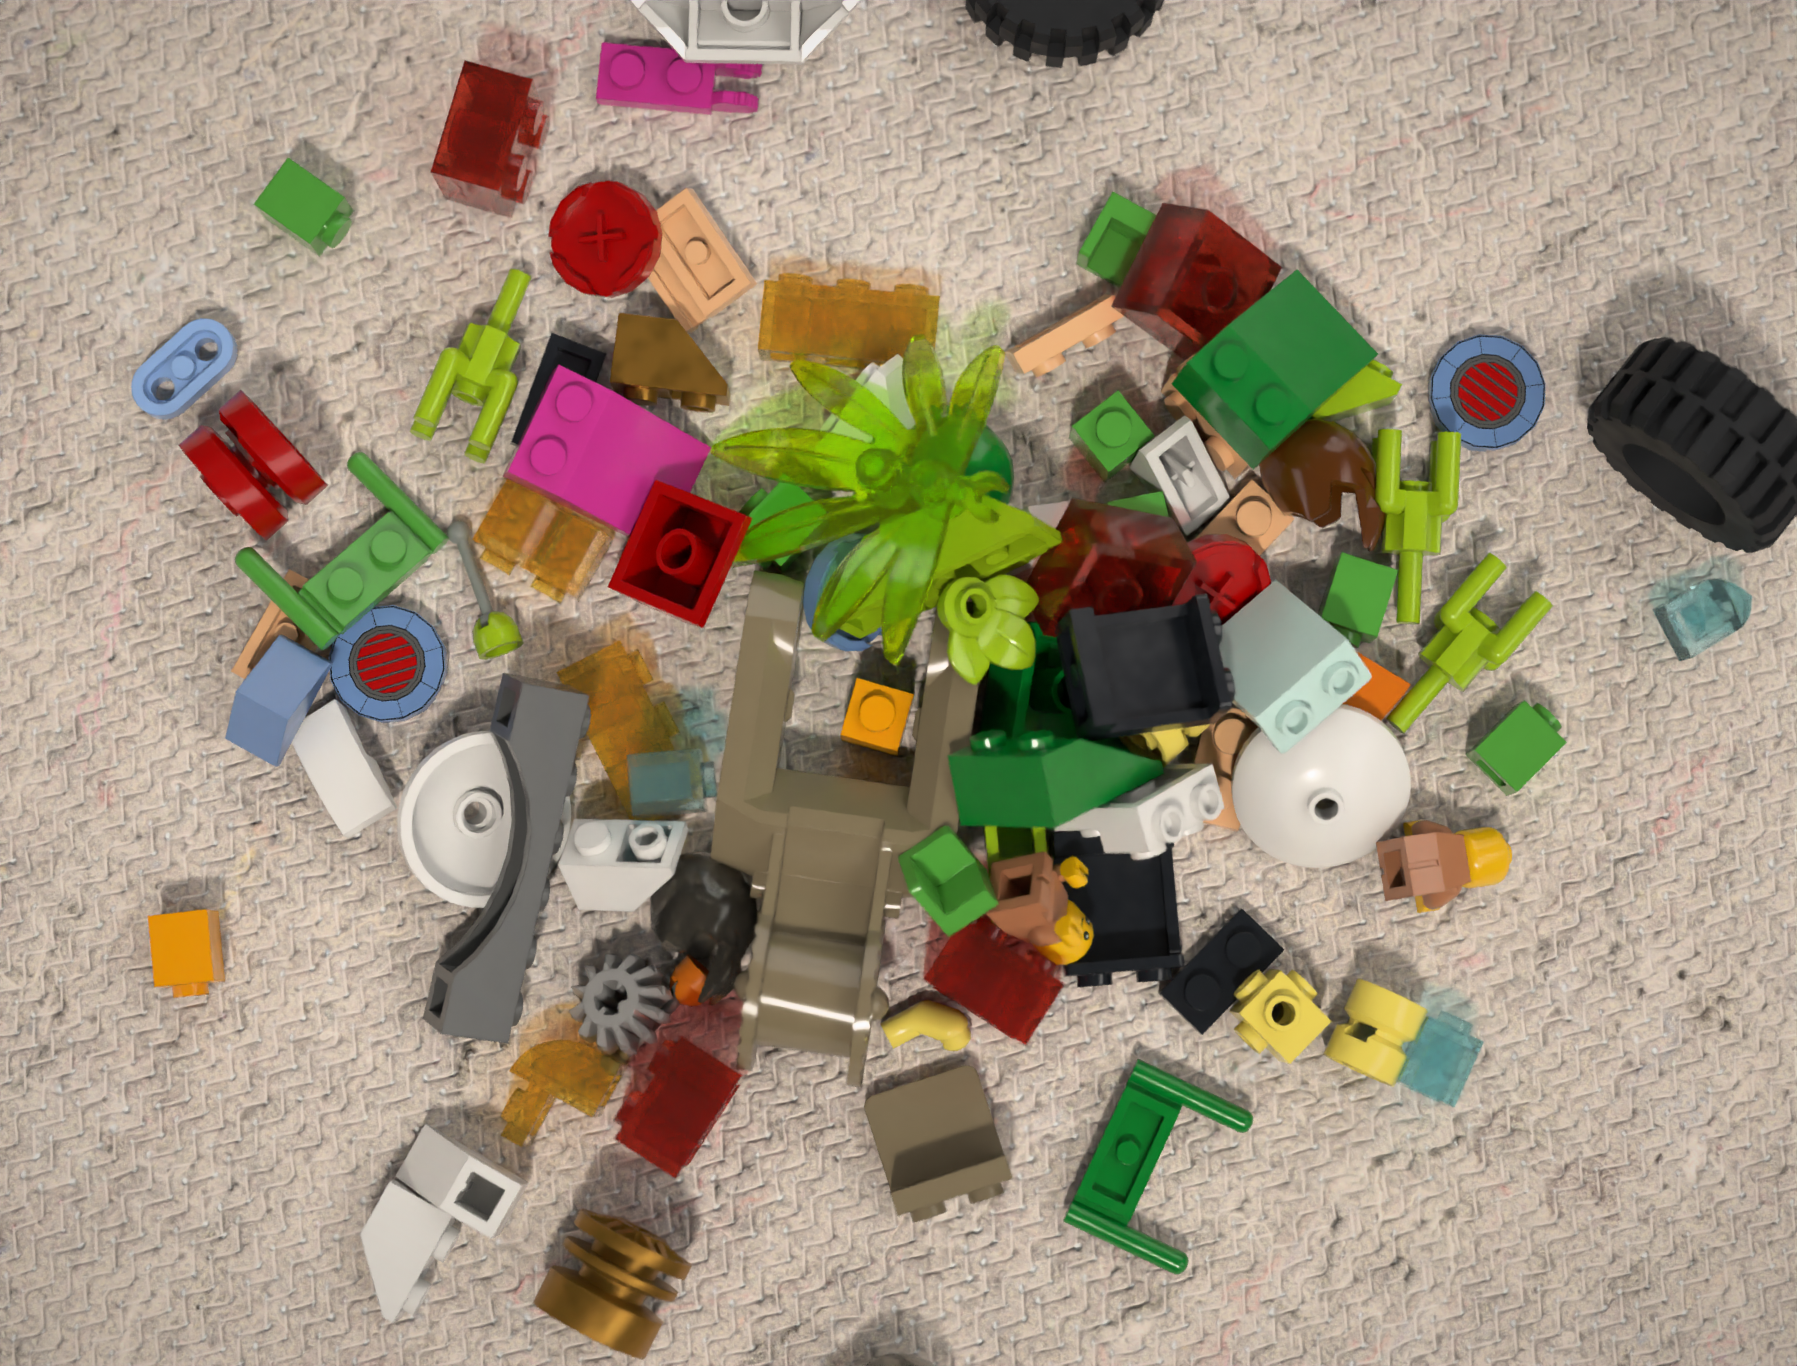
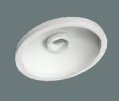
M1346 704L1338 707L1286 753H1280L1258 727L1241 748L1235 761L1231 780L1234 809L1248 837L1264 852L1276 859L1292 865L1311 868L1343 865L1362 858L1377 848L1376 842L1387 840L1399 825L1407 809L1411 790L1408 762L1404 750L1393 732L1370 713ZM1325 798L1335 801L1334 805L1328 809L1315 807L1318 801Z
M476 731L457 736L443 743L428 754L417 766L401 796L397 816V833L406 864L418 881L440 898L460 906L484 908L497 885L507 855L511 827L510 787L502 756L490 731ZM570 796L565 798L561 815L564 827L562 844L556 854H552L548 874L562 855L569 835L571 824ZM472 802H478V814L474 818L466 820L464 817L465 808Z

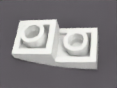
M334 699L304 718L292 744L319 797L345 837L350 838L397 809L377 761L366 754L344 705Z

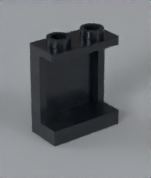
M1206 593L1193 595L1187 603L1182 605L1098 616L1094 615L1093 607L1071 609L1054 627L1077 739L1094 741L1215 724L1232 708V702L1235 698V684L1230 669L1223 666L1219 645L1222 641V625L1218 613L1215 610H1211Z
M1080 831L1053 833L1051 835L1053 865L1062 864L1069 857H1076L1088 868V875L1084 874L1088 878V882L1083 887L1073 888L1067 881L1062 882L1068 894V900L1074 902L1087 916L1093 925L1094 932L1091 947L1086 954L1076 962L1062 965L1063 977L1076 976L1077 988L1113 985L1112 973L1136 971L1137 983L1172 980L1171 968L1185 966L1184 954H1181L1172 858L1174 843H1165L1166 851L1157 856L1134 860L1131 858L1130 853H1104L1100 836L1085 838L1082 837Z

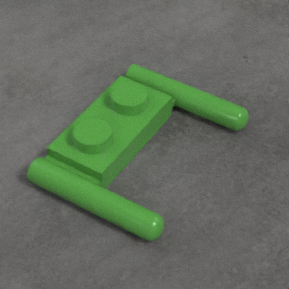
M363 452L353 454L347 462V468L391 513L385 514L307 581L298 593L252 547L242 548L235 557L236 565L322 651L327 649L340 634L343 635L427 562L432 554L437 553L449 540V537Z

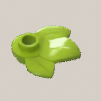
M1006 574L996 575L985 582L976 577H961L951 581L940 594L937 602L938 616L942 624L950 631L947 645L948 659L957 674L969 684L975 685L983 678L990 662L1010 670L1025 669L1033 665L1036 643L1031 627L1024 618L1037 606L1039 597L1030 585L1015 576ZM969 597L973 602L972 617L966 610V601Z

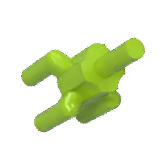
M510 269L487 324L477 325L468 323L458 347H448L441 352L414 414V422L410 433L423 440L431 441L452 393L455 397L466 403L483 406L468 440L469 443L464 455L478 463H486L518 385L517 376L511 371L520 352L521 345L510 338L508 332L531 281V277L518 269Z
M1379 429L1378 438H1372V456L1376 462L1375 501L1381 508V511L1385 513L1382 553L1399 556L1396 623L1420 624L1423 556L1441 555L1442 523L1447 521L1450 515L1455 513L1458 508L1461 433L1438 432L1437 440L1431 441L1429 482L1400 481L1402 430Z
M1488 553L1435 615L1434 625L1438 631L1418 653L1429 669L1386 718L1399 732L1404 734L1447 683L1464 692L1483 668L1488 671L1498 669L1508 660L1553 607L1546 597L1534 591L1501 629L1486 614L1474 608L1477 602L1507 569V566L1495 555Z

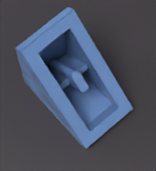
M279 635L236 690L225 739L275 767L280 766L333 662L286 636Z

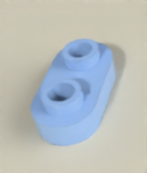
M206 318L191 321L135 372L131 391L136 404L147 414L157 419H172L180 416L232 369L237 358L235 338L218 321ZM206 343H216L218 346L217 355L209 361L201 360L199 357L201 347ZM163 382H173L175 387L173 395L167 400H159L156 396L158 386Z

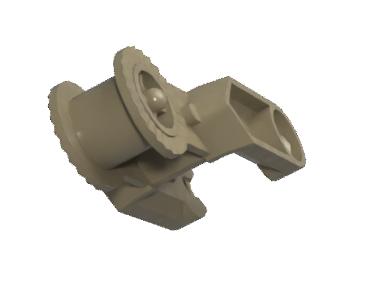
M754 571L748 595L720 772L711 847V859L753 876L750 897L763 899L757 914V925L754 928V942L751 945L750 963L748 968L741 971L734 981V991L737 997L744 1002L741 1010L742 1020L739 1028L740 1037L737 1045L736 1068L745 1071L753 1070L758 1045L849 1058L846 1085L862 1088L872 1021L882 1018L887 1013L889 1007V999L886 992L877 987L886 920L883 919L884 917L899 919L902 898L913 897L908 890L898 856L944 826L951 827L957 834L959 814L948 755L970 745L969 738L972 732L979 682L971 685L953 669L947 655L950 631L940 621L936 607L922 707L915 711L912 737L917 744L910 787L781 769L779 766L786 722L792 718L795 693L791 688L804 614V582L794 580L786 575ZM966 601V610L971 617L973 615V602Z

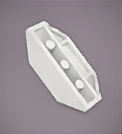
M629 0L685 63L802 65L861 3V0Z

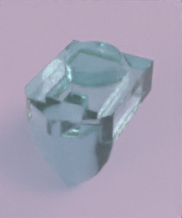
M1710 578L1697 582L1652 610L1678 660L1683 661L1695 657L1742 628L1751 614L1752 595L1736 583L1722 578Z

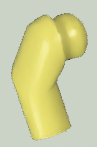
M923 1000L880 1023L893 1049L921 1034L940 1040L944 1049L948 1051L963 1049L971 1039V1031L967 1027L968 1019L959 1009L931 1000Z

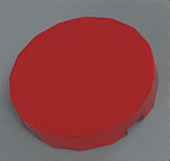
M605 180L597 183L589 182L576 187L560 201L550 221L548 236L552 237V252L549 251L553 267L566 284L583 294L614 298L632 292L650 276L660 257L663 233L657 211L645 195L621 182Z
M1206 534L1185 543L1167 560L1157 579L1155 603L1157 608L1182 605L1187 603L1193 595L1206 593L1211 610H1215L1218 613L1221 625H1224L1272 582L1267 564L1245 541L1228 534Z

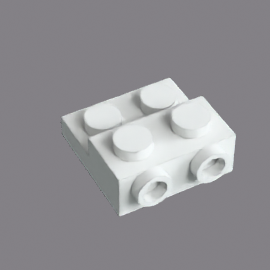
M1213 763L1166 765L1163 768L1164 774L1054 828V830L1080 831L1082 837L1085 838L1100 836L1104 853H1130L1132 859L1142 860L1165 852L1167 849L1165 843H1175L1183 836L1202 830L1204 828L1203 821L1216 819L1225 807Z

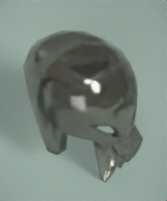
M696 850L680 854L674 875L650 896L651 929L659 938L662 949L666 952H681L685 957L689 954L695 959H708L718 945L708 976L698 998L700 1003L710 999L709 1005L713 1006L734 989L736 976L742 971L741 961L754 939V928L757 925V914L759 912L756 898L750 897L751 885L741 871L711 859V852Z

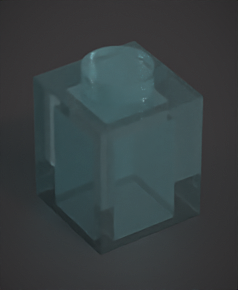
M700 748L627 755L632 815L636 819L708 812L707 798L717 797L714 761L703 762V753Z
M1440 1011L1437 1019L1426 1016L1416 1040L1408 1043L1405 1050L1407 1059L1396 1083L1444 1106L1455 1107L1484 1041L1471 1036L1470 1032L1474 1025L1445 1011Z

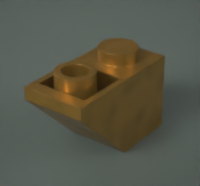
M626 313L618 314L610 384L614 392L623 393L622 397L636 405L654 406L657 405L658 398L681 400L680 407L682 409L694 412L712 413L715 412L716 405H730L731 394L728 384L678 320Z

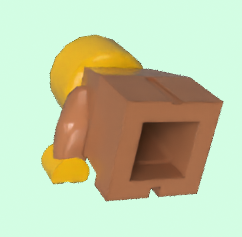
M1410 821L1403 823L1404 837L1376 842L1380 869L1383 868L1384 871L1381 878L1385 901L1415 897L1417 913L1439 910L1457 897L1462 887L1477 888L1500 883L1505 879L1512 861L1511 847L1505 841L1503 835L1497 829L1485 826L1463 829L1453 834L1449 827L1432 821Z
M1045 851L992 862L990 881L999 904L986 912V914L1004 933L1031 943L1047 961L1055 965H1067L1076 962L1091 947L1094 937L1093 925L1074 902L1068 900V894L1062 882L1067 881L1073 888L1083 887L1088 882V878L1084 875H1088V868L1076 857H1069L1062 864L1053 865L1052 858Z

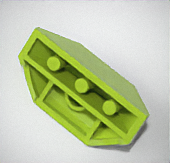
M966 487L943 491L934 497L933 503L912 513L892 516L883 523L882 528L863 536L827 613L831 625L859 639L875 633L882 626L897 624L937 607L938 598L944 588L957 578L976 577L985 582L996 575L1006 574L1035 560L1046 553L1048 549L1063 542L1060 531L1032 514Z

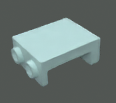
M1277 580L1272 582L1222 625V641L1219 648L1223 666L1230 669L1234 679L1235 698L1232 703L1263 731L1280 753H1286L1369 682L1372 677L1370 671L1347 638Z

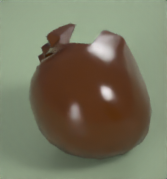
M1318 418L1308 419L1259 464L1262 483L1272 501L1283 515L1303 518L1315 523L1320 528H1325L1341 518L1342 494L1355 493L1364 549L1368 548L1369 552L1374 551L1380 538L1385 513L1381 511V508L1375 501L1376 462L1369 448L1353 431L1333 421Z

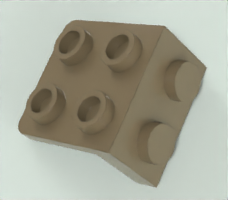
M963 1065L874 1094L865 1101V1113L890 1187V1194L897 1216L910 1212L913 1223L947 1212L944 1201L967 1194L970 1204L1004 1193L1001 1182L1013 1179L978 1072L974 1067Z

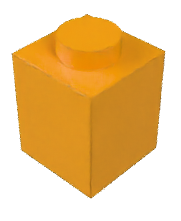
M856 678L840 733L841 741L898 757L914 702V694Z
M204 909L148 916L154 987L172 988L173 998L208 995V983L225 981L219 911Z

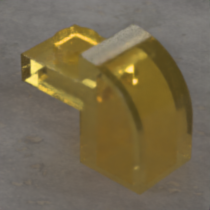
M552 1040L530 1048L516 1060L509 1070L530 1083L526 1090L519 1087L516 1088L506 1103L501 1119L508 1123L501 1136L520 1147L531 1146L557 1098L592 1118L601 1117L629 1064L612 1055L605 1054L593 1044L578 1040Z

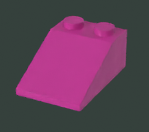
M558 365L552 371L502 477L624 536L630 537L655 479L690 493L711 447L614 391Z

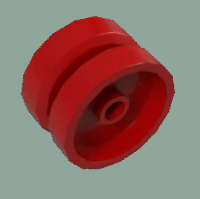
M240 390L219 408L220 420L229 429L225 434L235 445L231 447L212 427L200 425L178 446L202 473L200 478L217 498L236 517L240 515L267 541L289 521L287 509L270 490L272 486L276 490L281 488L296 503L307 505L328 484L264 412Z

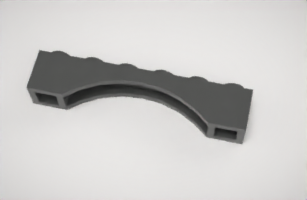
M503 673L490 733L502 756L510 787L511 827L507 855L497 885L480 916L459 942L435 963L423 1019L440 1034L508 1043L512 1026H516L520 1021L523 1011V996L520 991L525 969H529L532 966L537 949L536 937L534 935L538 914L545 909L550 895V882L547 877L552 854H556L559 851L563 840L564 827L561 815L565 798L572 794L577 780V766L574 762L579 739L584 738L591 719V711L588 705L589 695L570 685Z

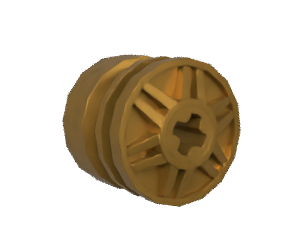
M582 1208L574 1224L595 1238L594 1243L592 1244L568 1235L562 1245L574 1257L583 1262L580 1270L576 1271L556 1265L551 1266L533 1303L540 1310L578 1333L613 1350L644 1360L663 1321L653 1311L644 1306L643 1302L647 1296L674 1302L679 1292L658 1278L657 1275L659 1272H662L674 1278L685 1280L692 1264L678 1255L664 1239L649 1230L619 1216L602 1215Z

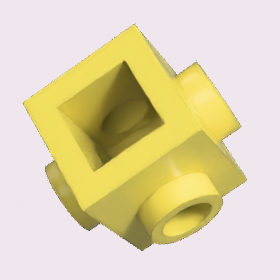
M1269 969L1265 974L1260 970H1256L1236 989L1233 995L1239 1001L1229 1010L1240 1022L1234 1028V1031L1250 1048L1258 1054L1266 1048L1278 1061L1291 1064L1332 1022L1312 1002L1318 995L1317 992L1294 970H1291L1287 975L1281 970ZM1278 1003L1280 1012L1278 1017L1273 1020L1272 1009Z

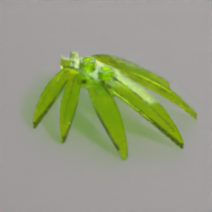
M914 335L907 345L902 363L903 390L908 407L915 420V426L911 429H907L898 417L872 392L846 374L812 361L799 359L793 361L789 365L793 375L820 405L846 424L872 437L873 440L866 442L850 436L816 429L771 428L739 434L715 443L711 447L710 453L718 460L744 472L796 486L854 492L852 496L826 498L802 503L761 520L747 530L731 568L763 563L797 554L880 522V527L857 544L833 572L817 604L811 631L814 637L821 642L829 639L864 603L894 564L884 593L881 632L884 656L893 665L898 666L926 601L942 551L949 520L959 516L967 509L981 522L996 523L1000 515L992 507L982 505V498L991 490L1009 491L1010 485L1000 475L991 471H982L972 477L963 476L992 408L1006 352L999 345H992L978 354L967 365L952 392L949 414L947 416L946 386L938 356L932 344L924 335Z

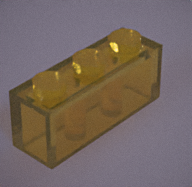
M795 273L779 274L778 281L764 280L758 340L759 358L765 361L864 370L872 362L880 367L898 354L907 361L908 374L933 376L940 296L929 295V288L914 284H897L894 286V292L871 290L870 282L859 279L836 280V286L813 284V278L807 275Z
M619 640L556 672L562 684L570 685L589 695L588 705L591 711V719L587 735L630 820L667 821L703 803L697 789L705 786L706 782L691 753L680 758L670 738L680 733L679 728L665 701L654 706L644 686L654 679L639 649L628 653L625 646Z

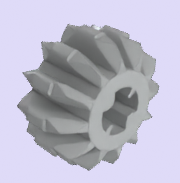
M606 954L603 971L593 965L585 966L586 975L590 979L586 986L581 984L571 986L573 994L583 999V1001L569 1010L571 1017L582 1023L578 1031L580 1037L589 1043L597 1042L598 1050L608 1055L614 1054L618 1048L628 1055H637L640 1038L649 1044L658 1043L656 1033L652 1028L656 1022L659 1024L671 1022L670 1015L659 1008L673 999L671 991L664 986H660L664 978L663 973L653 965L645 967L644 959L635 954H628L624 961L615 954Z

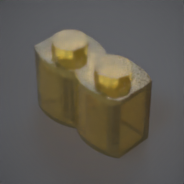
M509 479L504 483L472 539L479 547L484 549L479 558L480 560L508 576L511 575L515 567L533 576L534 580L530 587L558 604H561L565 595L578 602L580 601L613 543L611 537L605 532Z

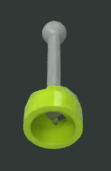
M462 521L451 523L447 529V536L451 542L458 546L482 613L480 618L476 620L472 630L473 643L479 659L486 660L508 654L521 647L524 643L515 621L506 613L493 611L468 542L470 537L469 526Z

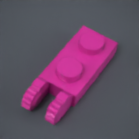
M602 42L596 101L600 105L712 115V111L741 114L753 113L758 111L759 98L742 91L723 90L715 92L716 76L740 79L757 78L761 76L762 64L685 63L674 49Z

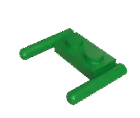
M1137 1059L1079 1183L1074 1198L1066 1211L1063 1222L1168 1272L1179 1275L1188 1266L1187 1254L1128 1226V1222L1132 1218L1179 1116L1180 1109L1184 1106L1239 1133H1245L1251 1128L1253 1115L1250 1111Z

